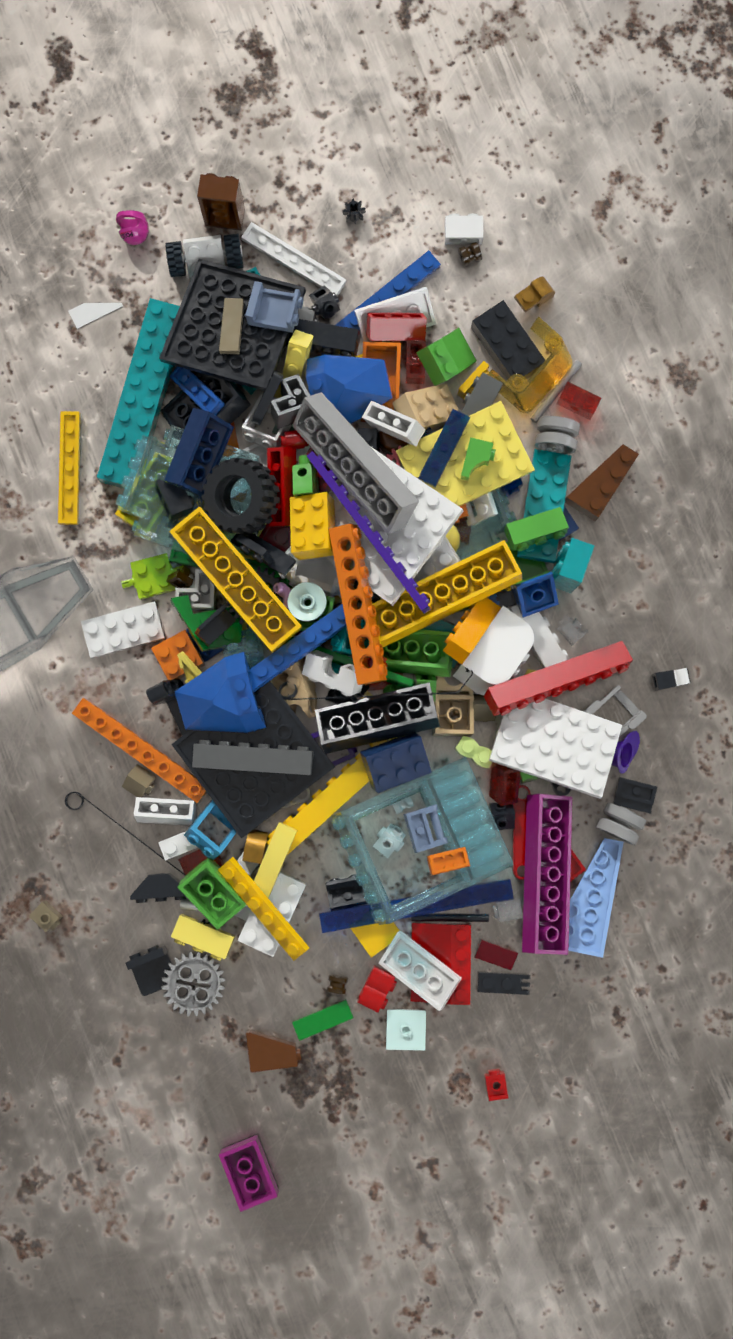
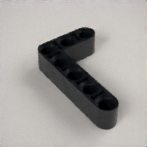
M180 679L164 680L147 689V697L153 705L167 703L182 736L190 731L185 729L175 691L184 686Z

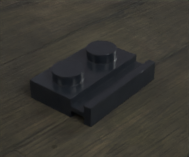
M619 777L612 804L651 814L658 787Z

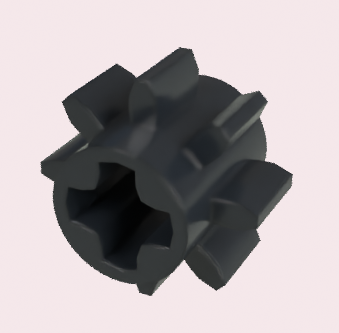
M353 198L349 204L345 202L346 209L342 210V213L347 215L346 222L352 221L356 224V221L359 219L363 221L362 214L366 213V208H361L362 201L357 202Z

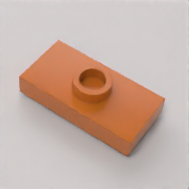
M466 847L426 856L431 876L470 866Z

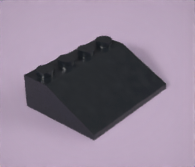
M202 373L197 375L225 403L216 415L225 422L233 423L251 406L246 396L234 382ZM183 390L160 410L179 441L193 408L202 410Z

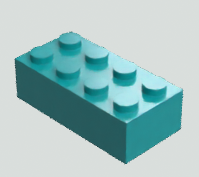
M575 538L565 542L557 553L555 561L557 564L551 570L556 589L571 594L582 583L595 545Z

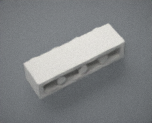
M518 605L510 609L511 612L527 622L532 628L534 642L531 650L542 669L569 660L567 652L564 649L561 650L558 645L560 641L557 635L551 633L549 629L550 623L545 616L542 617L540 612L523 618Z

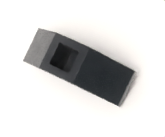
M171 873L148 875L131 894L130 900H136V903L148 902L147 899L155 898V902L167 901V897H174L175 900H186V896L178 888L180 881Z

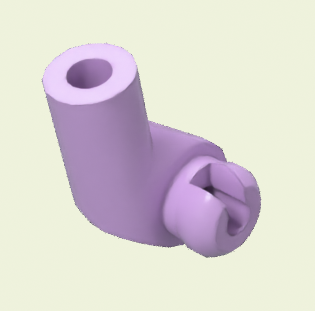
M283 582L274 584V592L283 598V605L289 609L287 601L291 589Z

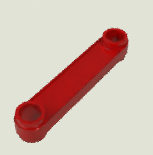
M526 785L516 786L512 793L515 810L513 875L519 880H524V876H518L517 869L520 866H525L527 795L531 794L530 789ZM519 788L526 790V797L523 799L517 796Z

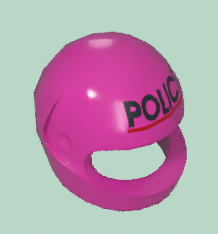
M126 210L116 214V223L120 225L121 229L118 232L123 241L130 245H139L146 240L149 234V226L144 213Z

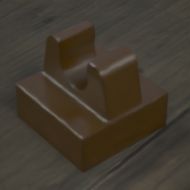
M183 566L182 570L177 569L176 572L168 575L166 582L176 588H189L194 580L189 577L190 569Z

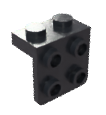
M159 945L148 948V953L143 955L140 952L129 956L130 960L125 963L128 970L132 969L142 996L162 990L161 986L166 984L161 979L168 976L164 970L170 971L171 968L168 963L172 964L165 946L159 948Z

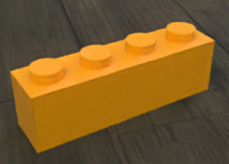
M489 598L470 605L468 608L471 611L466 610L460 618L463 622L458 621L452 631L455 634L450 633L444 641L447 645L443 652L460 664H463L501 609L499 605Z

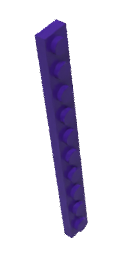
M313 451L308 454L307 457L421 611L425 614L431 610L428 606L430 603L429 599L424 593L421 595L418 593L416 588L419 586L412 577L409 579L404 573L407 570L402 563L394 561L393 557L395 554L389 546L386 548L381 542L384 539L378 531L373 532L370 526L372 523L367 516L364 515L362 517L359 514L360 507L355 500L350 502L347 498L349 493L343 484L340 487L335 482L338 478L332 470H326L324 466L327 463L320 454L316 456Z

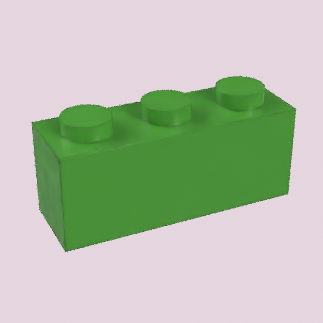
M561 507L507 523L504 532L511 550L523 551L533 544L538 546L552 538L554 540L563 538L569 526Z

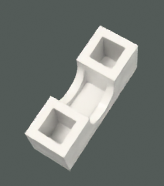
M314 650L307 654L302 675L307 676L310 681L321 682L325 684V687L337 689L345 696H352L361 692L362 685L357 684L354 665L347 664L341 666L339 674H336L331 665L333 656L319 650Z

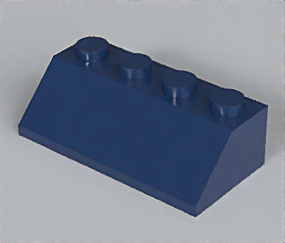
M193 408L164 481L202 497L205 491L202 489L203 484H206L208 481L206 477L208 473H213L212 468L215 465H219L234 426L209 411Z

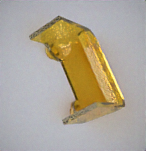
M540 317L535 320L530 329L544 340V346L551 355L529 380L520 374H514L506 381L493 369L488 373L489 376L503 383L499 393L522 413L532 412L572 366V358L562 337Z

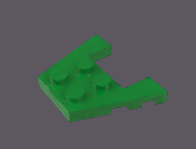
M188 595L171 598V604L178 611L181 620L185 622L190 634L202 652L240 644L242 625L239 622L241 618L236 619L232 626L207 647L194 633L216 610L193 614ZM227 607L226 610L229 612V610L233 607Z

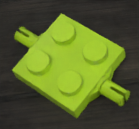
M167 553L130 562L132 579L121 581L123 589L134 586L137 589L140 600L173 592L176 587L166 582L168 575L176 572L177 569L182 570L184 565L173 568Z

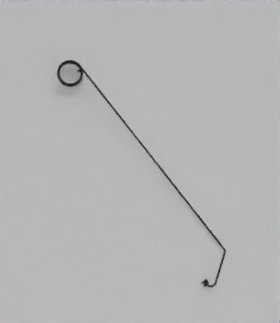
M471 670L472 674H471L470 677L467 679V681L464 683V685L468 682V680H469V679L471 678V676L473 675V671H472V670ZM287 681V682H284V683H282V684L280 685V687H279V693H280V695L283 697L284 700L331 699V698H354V697L357 698V697H380V696L382 697V696H406V695L408 696V695H430V694H431V695H432V694H457V693H459V692L461 691V689L464 687V685L460 688V690H459L458 692H448V693H424V694L422 693V694H398V695H372V696H346V697H323V698L321 697V698H297V699L295 698V699H292V698H294V697L296 696V694H297V692H298L297 687H296L295 684H294V686H295V691H294V693L291 694V695L288 694L289 697L283 696V695L281 694L282 688L285 687V686H287V685H288L287 683H289V681Z
M70 792L65 797V805L71 810L80 809L85 799L105 814L79 792ZM72 793L80 795L79 797L82 799L81 805L75 809L71 808L67 803V798ZM118 824L121 828H123L125 831H127L129 834H131L133 837H135L137 840H139L141 843L147 846L144 842H142L140 839H138L136 836H134L132 833H130L128 830H126L124 827ZM147 846L150 850H152L154 853H156L158 856L164 859L161 855H159L157 852H155L153 849ZM203 919V920L201 921V923L203 922V924H209V923H210V922L206 923V920H205V919Z

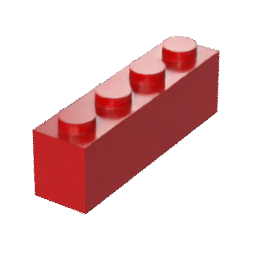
M267 448V467L271 470L269 475L275 476L277 480L275 485L279 486L280 491L277 492V497H280V502L276 504L278 510L276 514L271 516L273 520L269 524L270 527H290V497H295L293 495L292 467L296 465V448Z

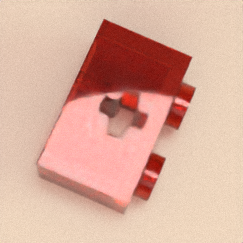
M407 340L405 384H424L425 368L416 352L426 347V340Z
M567 381L557 404L591 420L601 397Z
M492 762L489 797L500 806L518 803L521 771Z

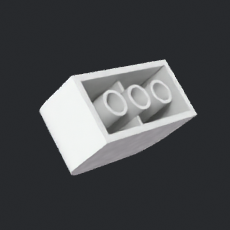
M502 606L464 663L458 667L453 677L464 684L472 674V670L473 675L465 685L480 695H484L489 687L514 679L520 671L519 668L522 664L524 665L530 656L527 653L534 642L532 628L523 619Z

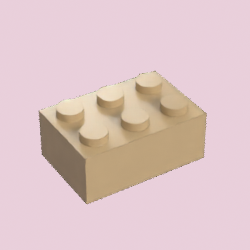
M447 383L406 392L392 403L396 412L417 420L425 429L424 433L442 429L456 422L453 419L458 411V407Z

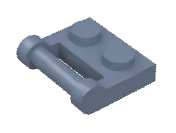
M437 804L403 814L415 853L448 843L447 837H444L438 817ZM428 813L432 821L434 832L437 838L436 840H433L429 823L426 817V814Z

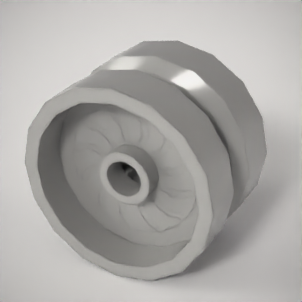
M558 416L539 418L537 429L541 433L536 435L534 445L536 448L561 454L576 452L578 441L574 437L579 435L580 424L578 422Z
M607 803L603 812L612 818L613 821L600 818L596 828L635 846L639 835L630 830V827L636 830H643L647 821L624 807Z

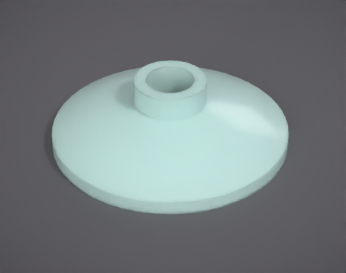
M304 582L296 585L290 591L287 603L291 614L295 618L302 621H312L322 615L326 608L327 600L321 587L315 583ZM311 600V605L305 606V601Z

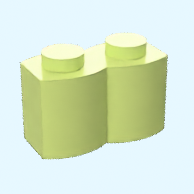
M462 736L454 748L460 756L471 759L474 764L481 768L488 769L492 764L489 761L492 751L486 747L479 746L470 737Z

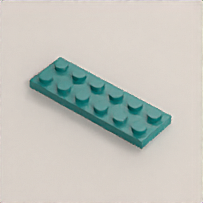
M534 449L532 465L535 471L530 473L523 518L561 507L563 511L572 455ZM552 538L538 546L536 544L530 545L526 550L517 551V557L554 564L559 539L554 540Z

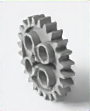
M189 951L188 957L181 953V960L174 957L175 964L168 963L171 968L170 971L164 970L168 976L161 979L166 982L161 988L167 990L163 996H170L167 1003L171 1004L174 1002L173 1010L180 1007V1014L184 1010H186L187 1016H190L191 1011H194L195 1016H198V1010L205 1014V1008L208 1007L212 1010L211 1003L218 1004L215 998L223 996L219 990L225 989L224 986L220 985L221 982L225 981V978L219 976L224 972L217 970L220 966L219 963L212 965L214 958L207 960L208 955L206 953L202 958L200 957V952L193 956L192 952ZM185 967L190 968V974L187 977H181V970ZM203 970H208L209 977L205 980L200 979V973ZM193 979H195L197 983L210 984V987L194 985L192 988L190 984L176 983V980L193 982ZM181 987L187 989V993L183 997L177 996V991ZM200 990L206 991V996L203 999H197L196 997L197 992Z

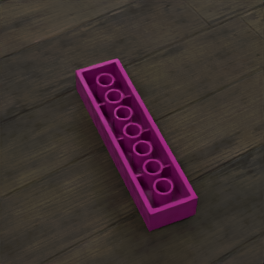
M527 795L522 953L568 955L573 797Z

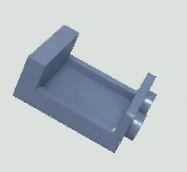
M255 281L245 314L247 323L252 326L293 333L294 326H297L299 322L298 311L299 308L302 309L304 298L301 297L299 289H295L294 293L264 288L262 282Z

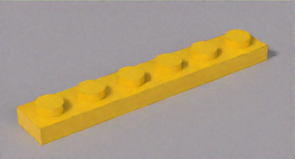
M60 411L59 525H78L81 424V413L79 411Z
M234 857L218 869L220 874L293 961L309 949V946Z

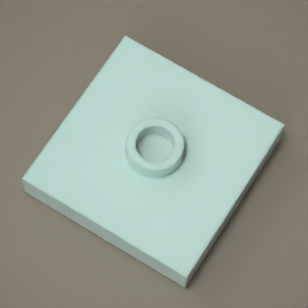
M387 1009L386 1050L425 1051L426 1010Z

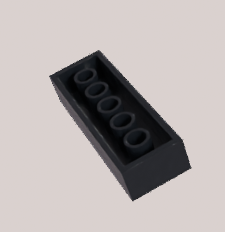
M429 682L379 695L433 692ZM433 694L366 697L315 710L320 742L325 754L440 727Z

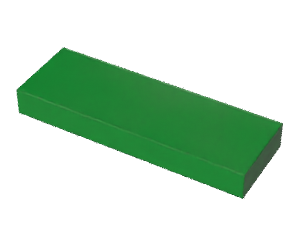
M345 999L297 1019L292 1024L300 1041L351 1020L354 1017Z

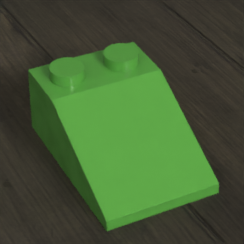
M460 328L453 330L416 352L434 386L449 380L477 361Z
M207 857L181 879L178 888L218 930L243 909L246 903L218 871L220 866L214 860Z

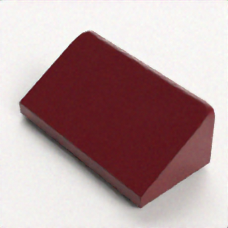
M480 939L474 958L512 970L518 952Z

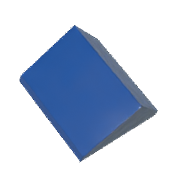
M552 572L519 583L512 590L523 618L559 605Z

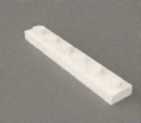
M252 222L241 237L244 242L321 288L325 285L337 296L346 284L345 278Z

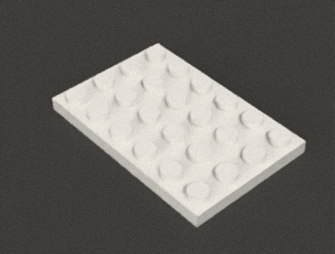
M548 699L540 703L532 702L523 709L516 708L502 716L489 761L600 799L603 796L622 725Z

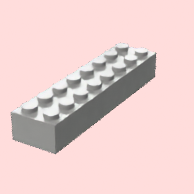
M322 392L305 397L292 426L318 455L322 456L327 463L326 465L387 534L405 528L419 500Z

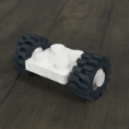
M239 233L224 235L225 249L222 247L221 235L184 239L185 254L183 253L181 241L165 243L170 277L186 276L185 263H187L189 278H191L199 259L226 266L224 259L226 257L228 267L235 269L244 268Z

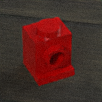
M492 1069L484 1074L488 1100L509 1099L504 1071ZM499 1082L500 1086L499 1088H494L493 1084Z

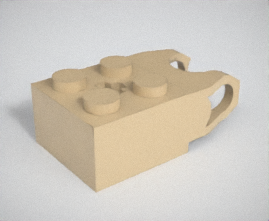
M306 656L270 680L278 691L282 683L289 681L288 685L281 690L283 696L289 697L288 694H293L295 684L298 692L292 699L317 698L315 682L302 675ZM317 699L286 700L295 714L296 707L299 705L308 718L316 717Z
M436 676V693L458 692L464 685L460 682L457 686H451L445 681V677ZM464 685L457 694H436L435 706L440 727L432 729V736L471 737L474 734L473 690ZM451 712H453L454 716H457L454 720L449 717Z

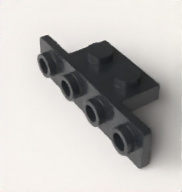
M253 533L235 534L231 539V543L237 546L244 554H250L257 562L266 564L283 576L296 563L293 557Z

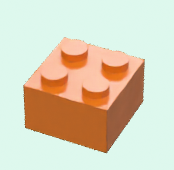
M186 630L151 648L168 680L185 677L184 670L180 668L177 656L182 651L198 669L205 666Z

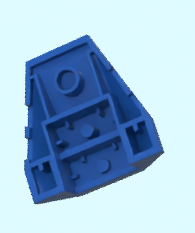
M321 355L307 359L306 380L310 396L322 392L350 424L362 418L371 401L383 405L393 398L385 360L336 355Z
M245 652L223 658L175 691L186 730L248 733L266 728L261 708L258 709L248 675L250 669Z

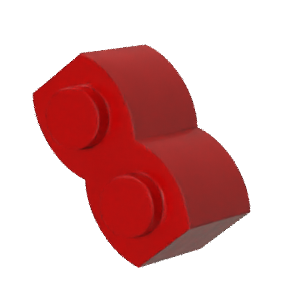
M374 965L357 999V1003L379 1013L380 1009L384 1010L389 1000L386 996L389 991L393 992L397 984L395 976Z

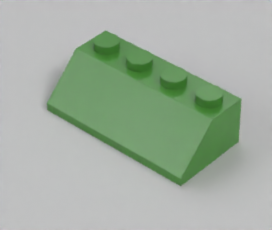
M418 630L383 647V657L387 658L386 663H388L387 671L450 677L453 658L443 652V649L447 645L444 641L453 632Z

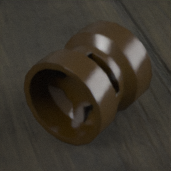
M477 242L471 243L468 247L458 248L463 266L469 265L472 261L478 262L482 260L481 250Z

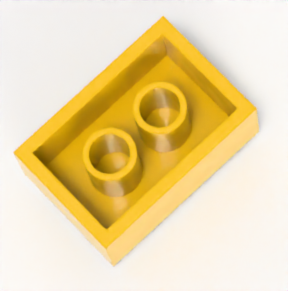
M328 492L290 497L291 553L298 560L333 556L329 529L335 527V500Z

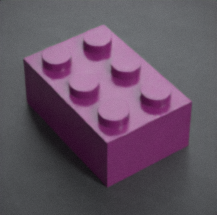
M258 1135L220 1150L219 1157L240 1212L278 1197L279 1190Z

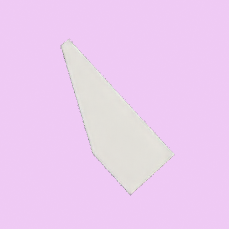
M83 303L68 312L78 329L123 305L122 303Z

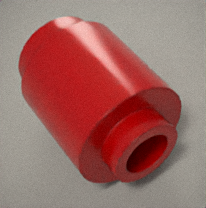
M296 430L285 431L284 436H280L282 447L299 450L309 446Z

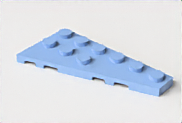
M607 838L603 839L571 897L568 951L603 958L624 842Z

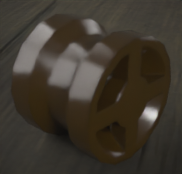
M329 975L330 985L327 987V992L346 994L345 984L348 982V978Z

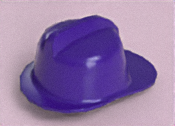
M637 731L630 732L624 741L617 742L611 765L617 767L620 773L627 771L629 764L638 751L640 736Z

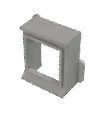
M617 685L600 701L597 700L592 703L584 712L593 714L614 695L632 715L622 726L620 737L629 728L635 729L646 719V714L640 711L621 691V687Z

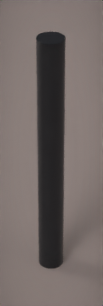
M411 914V921L489 922V914Z

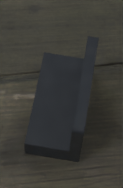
M226 602L207 618L194 633L207 647L236 622V619L226 610L228 606Z

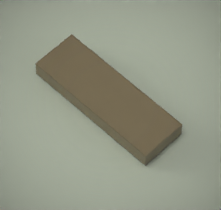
M224 299L219 346L220 354H239L244 299Z

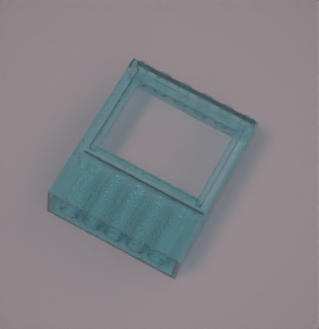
M466 757L332 815V825L341 836L339 839L343 849L347 850L349 855L347 857L348 862L357 873L355 877L358 884L364 889V899L367 904L371 905L373 910L371 912L372 917L379 925L395 922L514 865ZM420 792L426 807L435 804L438 806L437 813L444 837H447L448 843L443 844L445 851L466 847L470 866L454 870L455 877L392 906L355 821Z

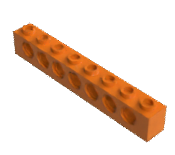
M351 523L330 528V540L357 684L367 685L387 680V667L383 663L382 656L384 655V650L379 641L380 629L376 625L375 620L376 609L371 599L373 591L368 583L369 571L364 562L365 550L361 546V530L358 525ZM350 541L351 548L347 551L346 544ZM351 561H354L355 566H354V568L351 570V569H350V563H351ZM355 580L358 581L357 589L353 587ZM359 599L362 601V606L360 609H358L357 602ZM362 619H364L366 622L364 628L361 627ZM366 638H368L369 640V646L367 648L364 645V641ZM369 658H372L373 665L371 668L368 666Z
M82 698L72 712L74 716L196 803H200L207 794L193 774L88 699Z

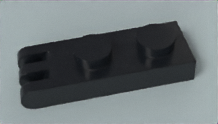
M478 972L477 992L530 995V990H522V987H530V982L522 981L523 979H530L531 975Z

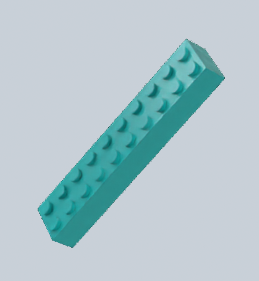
M152 298L149 300L97 474V479L101 483L131 490L143 472L170 381L169 376L174 368V365L161 362L159 357L180 306Z

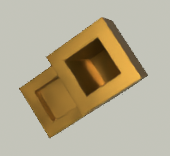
M541 276L516 294L514 299L526 313L534 306L540 307L554 297L555 291L545 277Z
M252 830L248 833L242 861L262 863L265 849L268 845L266 843L268 841V832Z

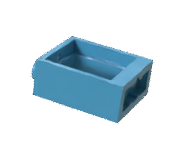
M211 800L188 828L184 836L192 845H196L206 857L214 860L223 852L237 832L215 802ZM209 812L231 830L219 846L197 829Z

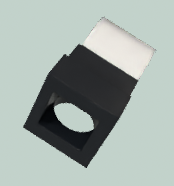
M688 668L652 674L655 691L691 683Z

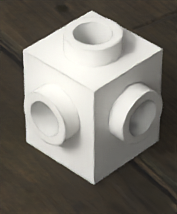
M390 823L387 828L383 826L376 836L379 838L373 847L389 858L394 850L398 852L405 844L402 840L406 834L403 833L401 828Z

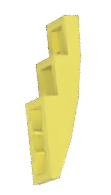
M281 822L277 825L254 880L268 899L298 831Z

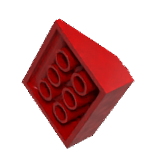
M412 922L411 939L462 977L446 1004L470 1005L471 924ZM411 989L410 1001L428 1003Z

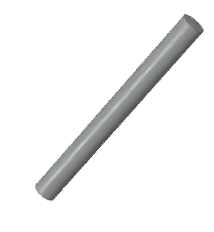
M576 360L533 414L530 418L533 422H538L539 418H541L582 366L580 361Z

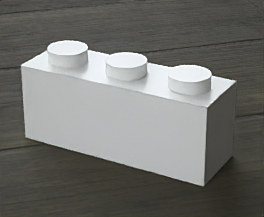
M373 401L370 402L362 416L371 427L377 428L413 446H417L425 432V429L417 420Z
M136 797L134 818L137 823L191 826L196 820L197 807L194 801Z

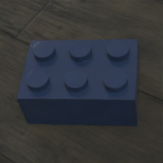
M417 733L400 736L360 751L371 788L377 794L432 773L422 738Z

